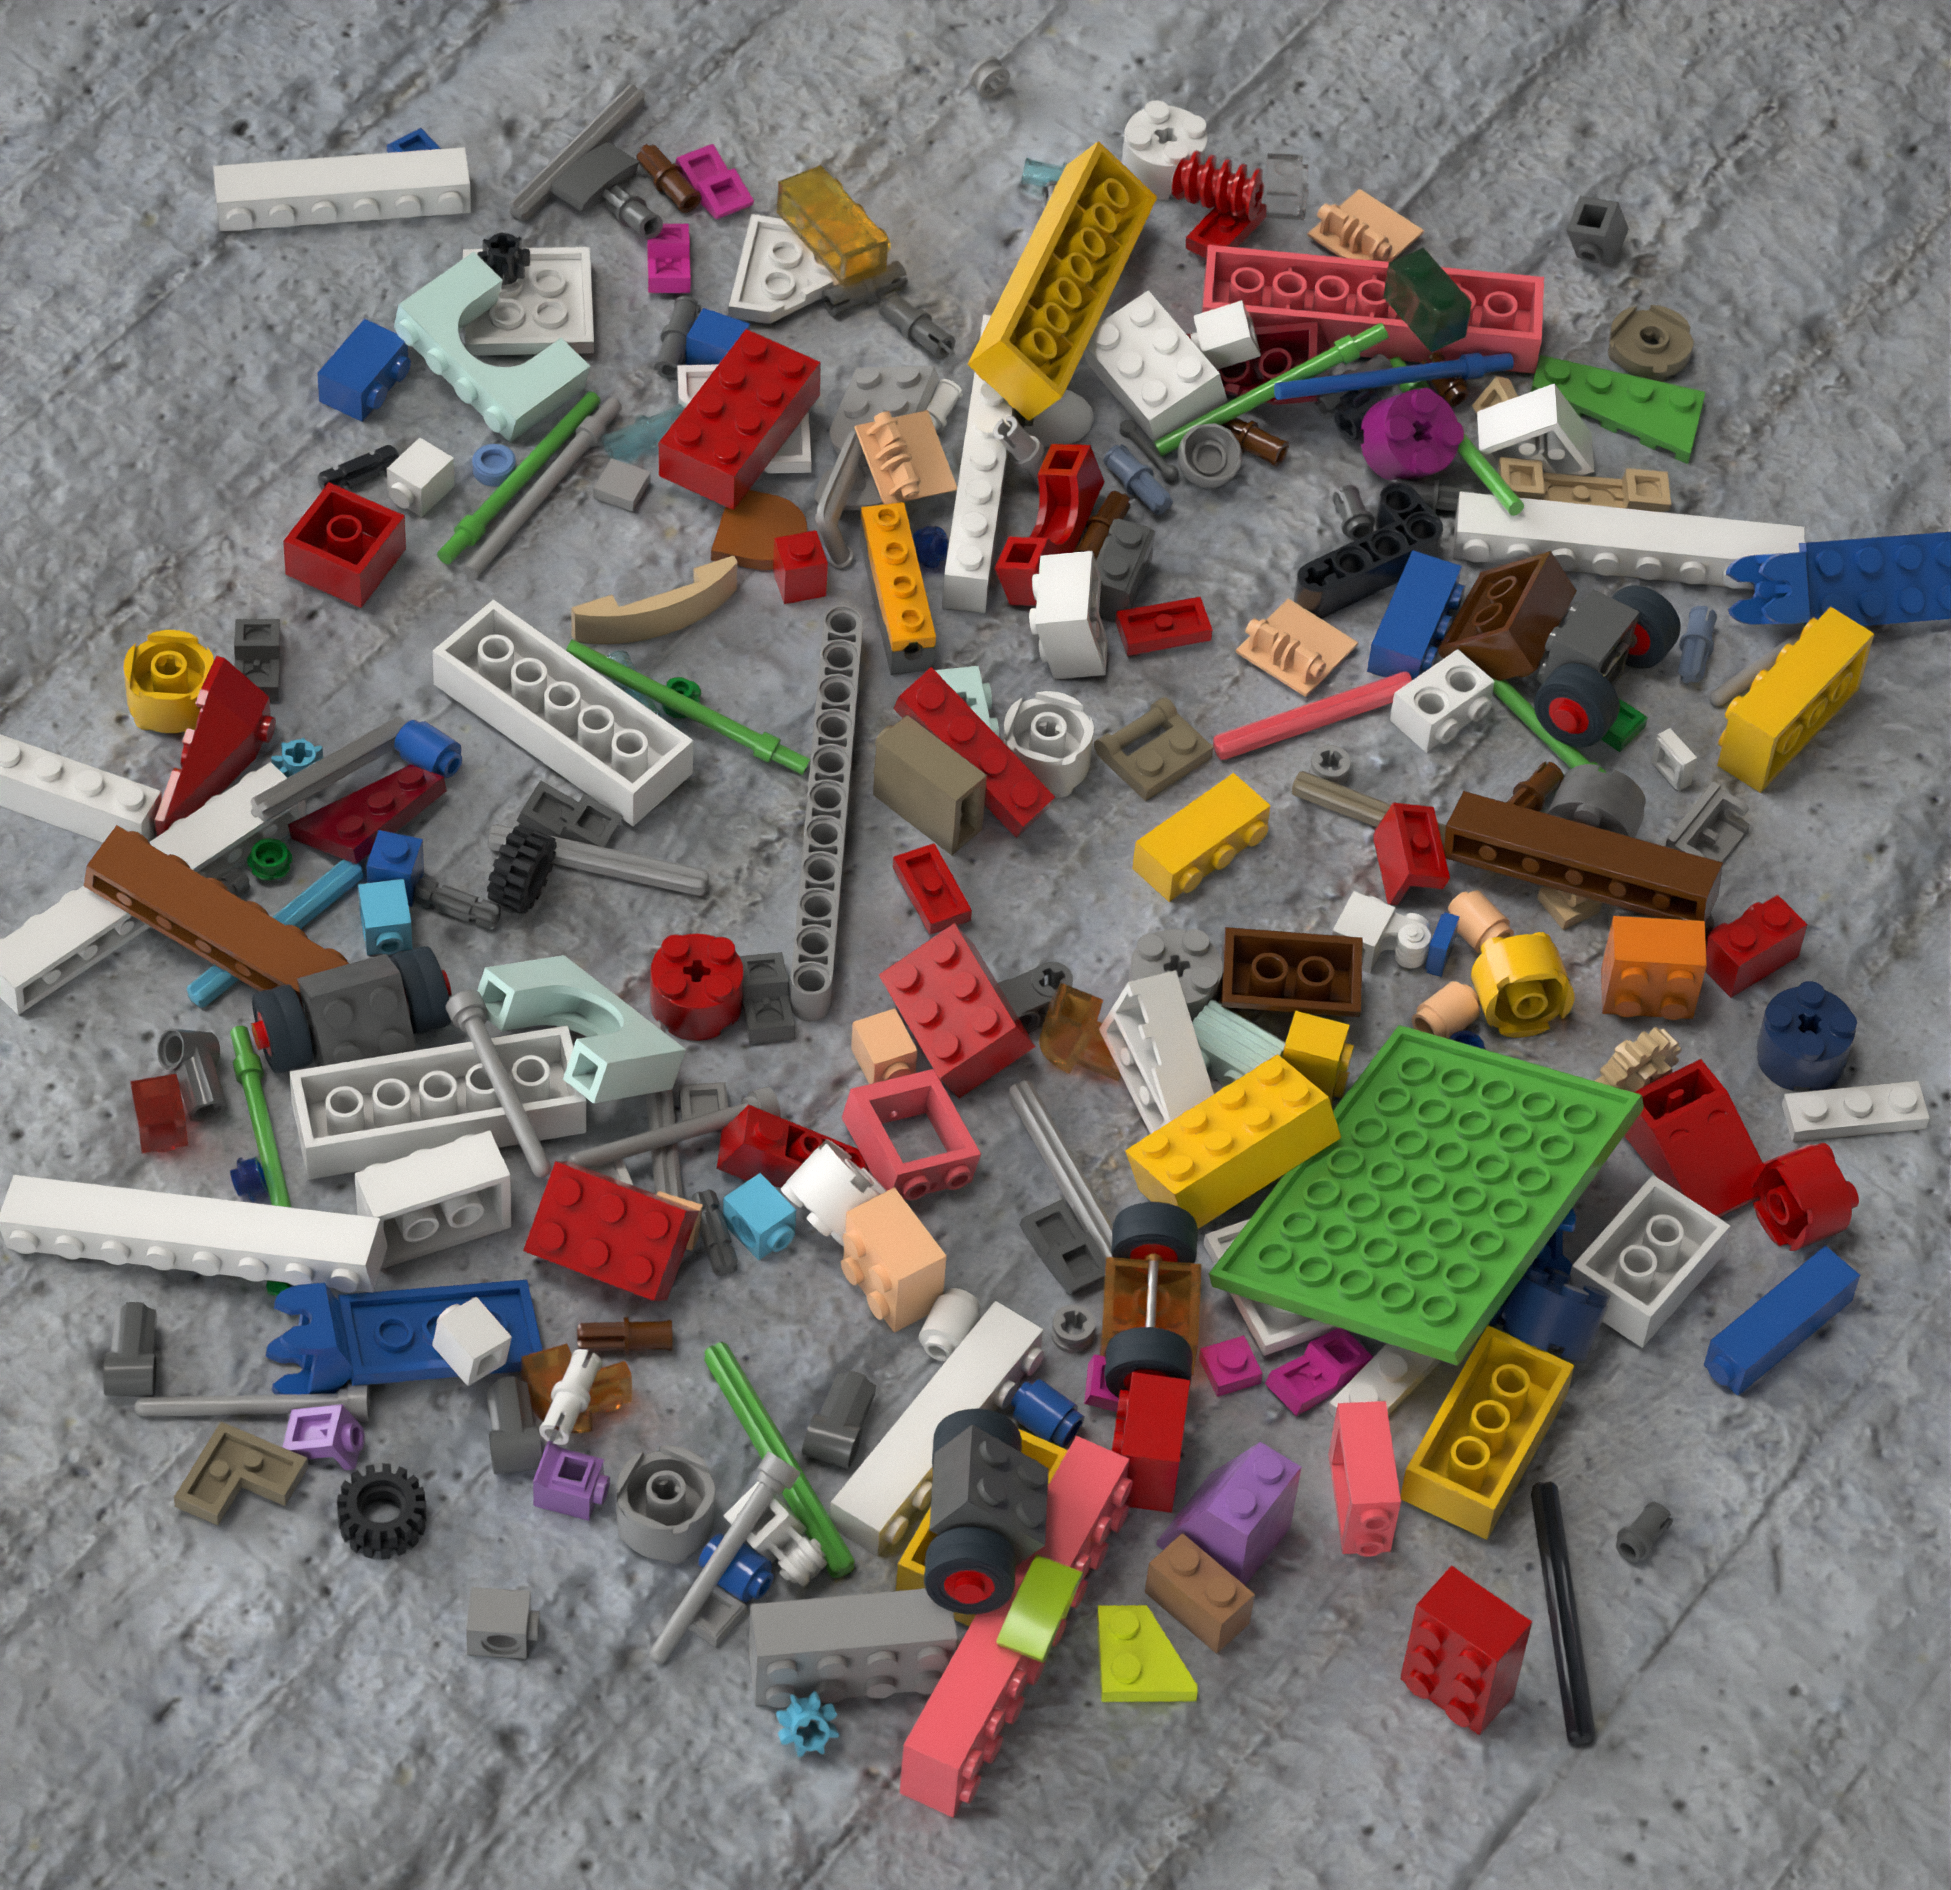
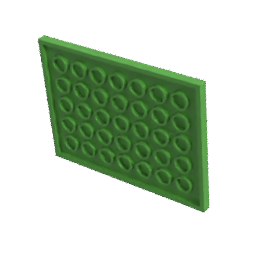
M1398 1025L1333 1110L1342 1138L1284 1174L1209 1272L1211 1285L1220 1290L1458 1366L1643 1111L1642 1095Z

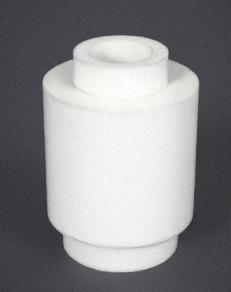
M950 1288L943 1295L937 1297L919 1334V1341L930 1357L939 1361H947L980 1319L978 1312L980 1304L972 1294L962 1289Z

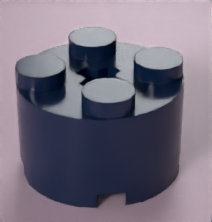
M1805 981L1798 987H1792L1778 993L1766 1007L1757 1040V1060L1760 1069L1773 1083L1794 1091L1795 1086L1810 1088L1809 1091L1825 1090L1831 1087L1844 1073L1856 1032L1857 1019L1839 997L1824 990L1823 986L1817 982Z
M1530 1265L1509 1294L1498 1325H1503L1505 1332L1536 1348L1547 1351L1548 1347L1557 1350L1560 1347H1564L1561 1357L1576 1361H1586L1608 1309L1607 1304L1610 1295L1591 1286L1584 1285L1583 1289L1570 1285L1572 1277L1558 1269L1545 1266L1544 1270Z

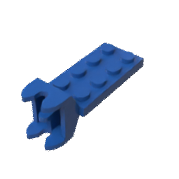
M1951 532L1799 543V552L1744 556L1733 561L1726 570V575L1737 582H1750L1755 588L1754 595L1750 599L1739 600L1728 609L1730 616L1743 624L1804 623L1805 627L1810 619L1813 617L1819 619L1830 607L1861 626L1951 619Z
M528 1280L338 1295V1299L326 1283L303 1284L287 1288L277 1295L274 1309L288 1315H300L299 1324L271 1341L266 1349V1357L281 1364L296 1363L302 1370L296 1374H285L272 1384V1392L275 1395L335 1394L350 1378L352 1386L459 1377L432 1344L437 1319L440 1314L451 1305L459 1304L461 1306L474 1297H477L512 1336L506 1364L489 1374L542 1370L544 1354Z

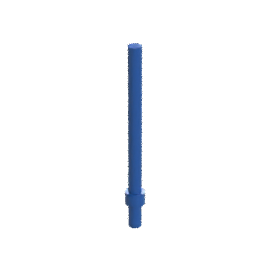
M1480 353L1463 354L1458 360L1279 382L1274 385V394L1277 400L1460 376L1464 380L1482 378L1484 373L1512 370L1514 360L1511 353L1482 356Z

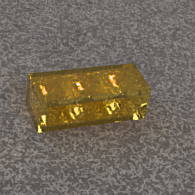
M822 165L778 181L777 214L844 288L887 271L890 241L886 232L872 222L866 215L864 208L859 203L853 201L844 191L840 181L833 178Z

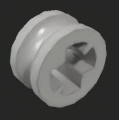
M990 56L981 59L974 65L969 73L968 80L973 87L977 88L978 93L982 97L991 98L999 94L1007 86L1010 80V73L1001 65L996 57Z
M1335 745L1321 746L1313 752L1309 773L1343 786L1347 783L1349 777L1350 756L1341 747ZM1328 764L1329 770L1323 769L1322 765ZM1331 765L1337 766L1338 770L1332 771Z
M1071 1304L1063 1306L1056 1311L1053 1317L1051 1337L1054 1344L1060 1350L1067 1353H1079L1089 1348L1094 1340L1095 1318L1093 1314L1083 1306ZM1073 1323V1328H1076L1078 1324L1082 1326V1331L1080 1334H1073V1329H1071L1070 1333L1065 1332V1325Z

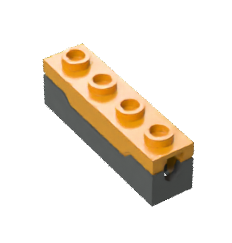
M901 502L861 507L859 541L890 675L927 671L930 667L934 669L936 634L905 504ZM918 648L919 650L912 654L904 652V650Z

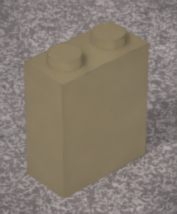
M908 715L894 726L889 725L885 727L875 741L873 796L952 856L982 831L987 775Z

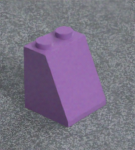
M1259 1442L1208 1475L1159 1537L1156 1546L1164 1550L1183 1533L1246 1586L1291 1528L1302 1467L1262 1442Z

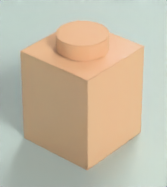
M895 1008L853 1022L851 1050L869 1084L916 1073L917 1049Z

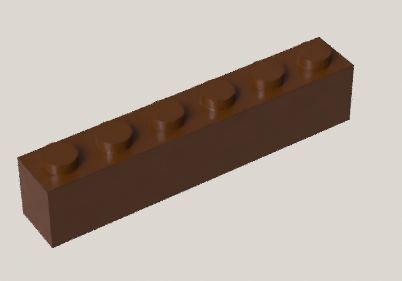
M1463 791L1446 824L1444 853L1446 859L1660 919L1705 921L1706 924L1719 896L1723 862Z

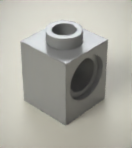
M471 1587L466 1626L467 1655L526 1659L528 1640H538L540 1611L531 1610V1591Z

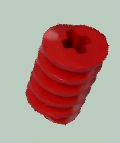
M1198 150L1193 152L1189 160L1184 158L1180 160L1172 180L1171 193L1173 198L1180 200L1185 197L1187 202L1191 204L1201 202L1202 206L1208 209L1216 205L1219 212L1227 213L1231 210L1236 217L1242 218L1247 214L1250 221L1254 220L1260 209L1264 193L1262 169L1257 168L1252 177L1249 178L1247 177L1248 166L1242 163L1236 173H1232V161L1226 159L1221 168L1218 169L1217 156L1212 154L1208 157L1205 164H1201L1202 155L1201 151Z

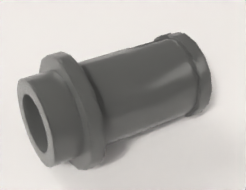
M1353 485L1340 487L1339 490L1344 501H1342L1339 493L1336 491L1333 493L1332 500L1342 518V532L1352 540H1357L1372 533L1375 519L1371 512L1366 511L1358 488Z
M1650 1502L1630 1526H1624L1618 1531L1616 1549L1623 1558L1631 1562L1645 1560L1651 1555L1652 1545L1673 1523V1518H1669L1671 1513L1666 1507L1656 1502Z

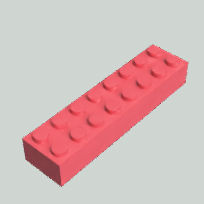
M1208 245L1201 313L1242 301L1253 321L1254 327L1318 321L1330 344V349L1335 347L1333 342L1347 335H1350L1352 338L1382 323L1389 338L1360 352L1361 357L1373 358L1377 354H1382L1389 360L1394 357H1400L1403 361L1422 363L1425 359L1428 363H1433L1428 356L1435 352H1441L1446 361L1458 360L1461 355L1480 353L1482 356L1511 353L1514 366L1512 370L1506 371L1535 374L1542 341L1544 277Z
M1079 1436L1075 1437L1048 1485L1045 1546L1016 1566L1015 1586L1007 1603L994 1611L976 1614L903 1745L900 1794L953 1818L962 1802L971 1803L981 1782V1776L977 1775L984 1762L992 1764L1003 1741V1736L999 1735L1006 1722L1011 1725L1015 1723L1025 1700L1021 1696L1027 1683L1033 1686L1037 1683L1045 1666V1663L1001 1647L996 1643L1015 1596L1037 1554L1083 1572L1082 1579L1071 1603V1607L1075 1609L1079 1606L1088 1586V1581L1084 1580L1090 1568L1096 1571L1100 1568L1108 1550L1109 1544L1105 1541L1111 1530L1118 1533L1126 1520L1129 1506L1124 1503L1133 1484V1481L1127 1478L1129 1458ZM1062 1619L1051 1646L1056 1647L1067 1624L1066 1619Z

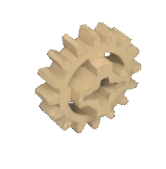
M1654 1027L1649 1034L1646 1031L1641 1032L1635 1042L1625 1040L1614 1049V1054L1607 1064L1601 1067V1077L1595 1081L1634 1092L1672 1073L1671 1067L1679 1062L1676 1056L1682 1050L1678 1046L1679 1043L1664 1028L1659 1030L1657 1027Z

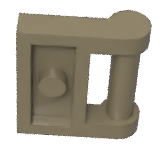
M1162 697L1151 705L1150 711L1113 735L1105 734L1094 742L1095 751L1101 760L1145 801L1212 759L1214 749L1204 737L1178 714L1174 704L1166 697ZM1159 725L1166 730V732L1129 756L1122 751V749Z

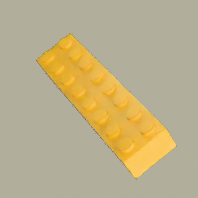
M1099 141L1066 165L967 364L1028 421L1063 397L1157 199V196Z

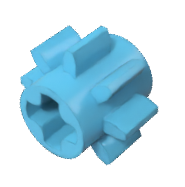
M305 738L292 740L288 743L283 742L281 743L282 756H272L271 763L288 778L322 759L323 747L321 745L314 747Z
M815 1691L811 1693L809 1698H797L794 1694L790 1695L791 1704L787 1710L776 1712L779 1723L786 1726L778 1732L782 1745L794 1741L798 1757H802L805 1751L817 1750L820 1754H824V1745L829 1737L837 1738L839 1736L836 1725L829 1722L837 1716L833 1704H826L821 1707L819 1696Z

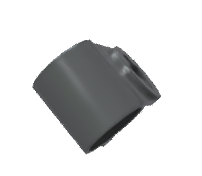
M1059 962L1043 963L1035 969L998 983L1028 1035L1039 1028L1064 1019L1073 1009V996L1070 992L1073 985V976L1071 971ZM1047 975V984L1045 985L1044 977ZM1059 999H1060V1001H1061V1007H1060V1008H1058V1000H1059Z

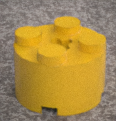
M160 630L147 635V641L137 647L135 643L128 650L124 659L123 667L127 705L134 718V723L142 730H153L161 733L186 732L187 728L196 730L198 715L201 707H197L196 700L213 664V654L208 647L206 649L202 646L198 638L191 633L181 630Z
M1537 932L1534 934L1516 935L1505 939L1493 937L1482 944V954L1477 958L1472 967L1471 980L1486 1021L1491 1028L1492 1025L1499 1029L1500 1034L1506 1037H1530L1550 1029L1548 1022L1559 1014L1561 1019H1563L1570 1012L1575 999L1574 990L1559 951L1547 933Z

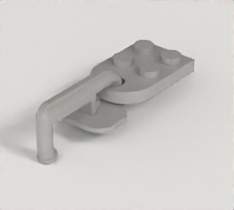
M935 366L866 367L855 369L830 428V439L838 459L835 466L822 475L814 494L818 505L815 521L830 555V563L836 569H844L854 560V552L852 548L846 546L837 524L842 511L861 510V507L883 505L854 427L874 422V416L885 411H890L892 417L926 411L939 380Z

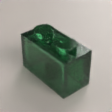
M1424 247L1388 263L1383 298L1431 353L1466 337L1472 302Z

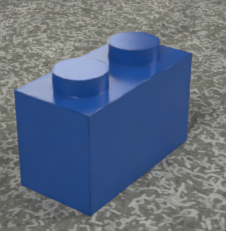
M364 318L317 373L319 402L363 422L373 409H379L382 406L387 392L397 381H403L407 376L411 366V360L408 358V345L396 333Z

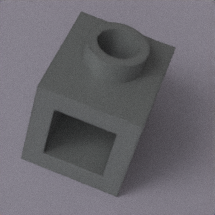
M1579 196L1566 229L1577 258H1581L1589 263H1599L1601 261L1616 264L1629 230L1619 202Z

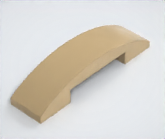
M1500 457L1498 461L1499 475L1519 498L1655 512L1668 511L1671 507L1668 472L1626 468L1622 479L1545 473L1543 472L1542 461Z
M731 556L694 568L693 584L621 607L618 606L613 595L571 607V635L575 641L581 643L622 644L656 638L685 628L715 611L737 590L738 562L735 556Z

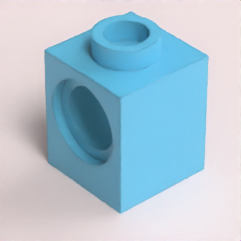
M404 879L358 884L359 911L367 955H391L400 951L413 950L412 925Z
M761 1173L723 1197V1216L728 1230L758 1260L772 1251L779 1252L783 1250L794 1238L796 1209Z

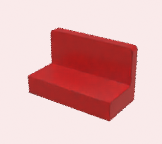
M1393 802L1374 831L1373 840L1388 905L1397 906L1410 886L1444 889L1450 880V875L1434 807Z

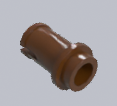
M1435 352L1428 356L1433 363L1446 361L1441 352ZM1424 359L1421 364H1427L1428 362ZM1452 377L1429 380L1439 393L1438 395L1450 407L1459 405L1469 395L1468 383L1463 378Z

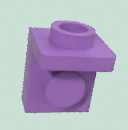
M343 1404L292 1409L282 1447L308 1459L333 1457L344 1470H353L356 1468L359 1452L364 1446V1429Z

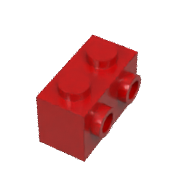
M1778 894L1763 904L1756 902L1730 924L1721 923L1710 932L1707 937V966L1705 972L1732 998L1799 957L1808 924Z

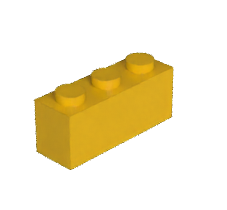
M1232 773L1135 842L1132 869L1170 902L1183 892L1189 893L1200 884L1202 878L1215 869L1221 870L1225 868L1235 855L1247 846L1253 847L1260 843L1269 829L1268 821L1271 805L1235 773Z

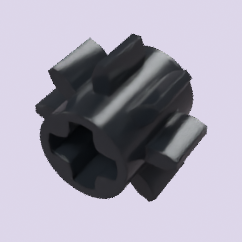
M498 233L489 240H482L483 251L478 252L477 255L503 280L502 285H509L517 281L518 278H525V267L530 266V249H522V238L520 236L516 238L509 233Z
M1358 390L1348 391L1339 397L1341 403L1335 406L1337 410L1334 416L1335 424L1344 437L1351 440H1357L1362 437L1364 440V429L1361 430L1362 420L1367 411L1374 404L1381 401L1382 398L1373 391L1366 390L1361 394Z

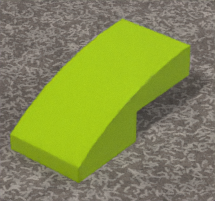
M1036 1554L1010 1607L996 1640L997 1645L1045 1663L1060 1623L1067 1616L1083 1572Z

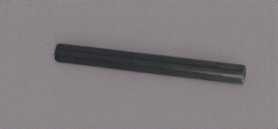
M1551 1481L1545 1483L1537 1482L1532 1486L1530 1495L1567 1740L1572 1745H1587L1593 1742L1595 1727L1558 1486Z

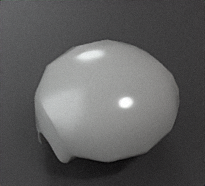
M1216 423L1195 425L1183 436L1179 444V468L1188 481L1201 488H1216L1225 485L1233 479L1242 465L1240 443L1231 430Z

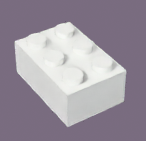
M1149 290L1097 324L1084 351L1089 367L1152 442L1211 412L1227 401L1220 373Z
M491 1131L477 1135H464L452 1143L433 1149H420L413 1152L410 1156L388 1163H376L363 1171L355 1173L357 1215L380 1218L388 1245L381 1269L511 1228L510 1173Z
M1652 1175L1572 1265L1570 1273L1572 1278L1569 1284L1583 1289L1584 1285L1591 1286L1610 1295L1607 1304L1608 1309L1602 1322L1643 1348L1721 1259L1730 1225Z

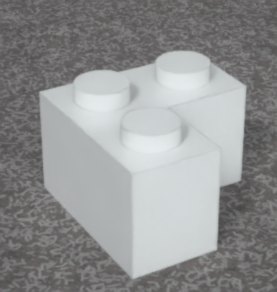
M1555 383L1477 411L1479 451L1498 474V461L1500 457L1542 461L1545 473L1584 476L1594 472L1592 433Z
M1093 551L1040 556L1039 574H1034L1032 578L1033 594L1037 604L1036 608L1030 609L1029 620L1032 634L1039 635L1041 661L1043 663L1048 662L1054 680L1106 675L1108 639L1099 615L1101 576Z

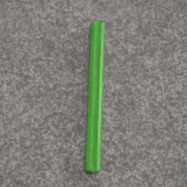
M719 1342L714 1346H709L705 1350L704 1361L762 1460L767 1452H770L801 1472L790 1490L785 1488L782 1494L795 1516L807 1528L805 1533L811 1541L815 1538L822 1545L820 1549L825 1554L823 1558L828 1563L825 1567L830 1576L840 1578L851 1573L854 1570L855 1559L728 1344Z

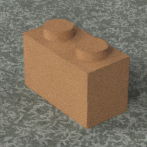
M1183 1533L1149 1562L1145 1593L1216 1654L1250 1624L1255 1594Z

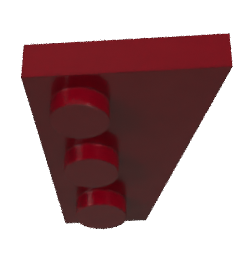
M410 764L287 824L291 839L357 864L371 853L378 830L396 833L447 791L444 776Z

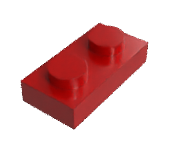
M1261 203L1260 209L1253 221L1248 219L1247 214L1239 218L1234 216L1231 210L1227 213H1222L1215 206L1186 236V249L1207 258L1208 245L1238 247L1267 217V205Z
M1201 597L1116 611L1115 623L1127 656L1207 642L1212 639L1213 629Z
M935 843L893 857L892 868L929 935L943 931L954 923L958 926L971 921L972 909Z

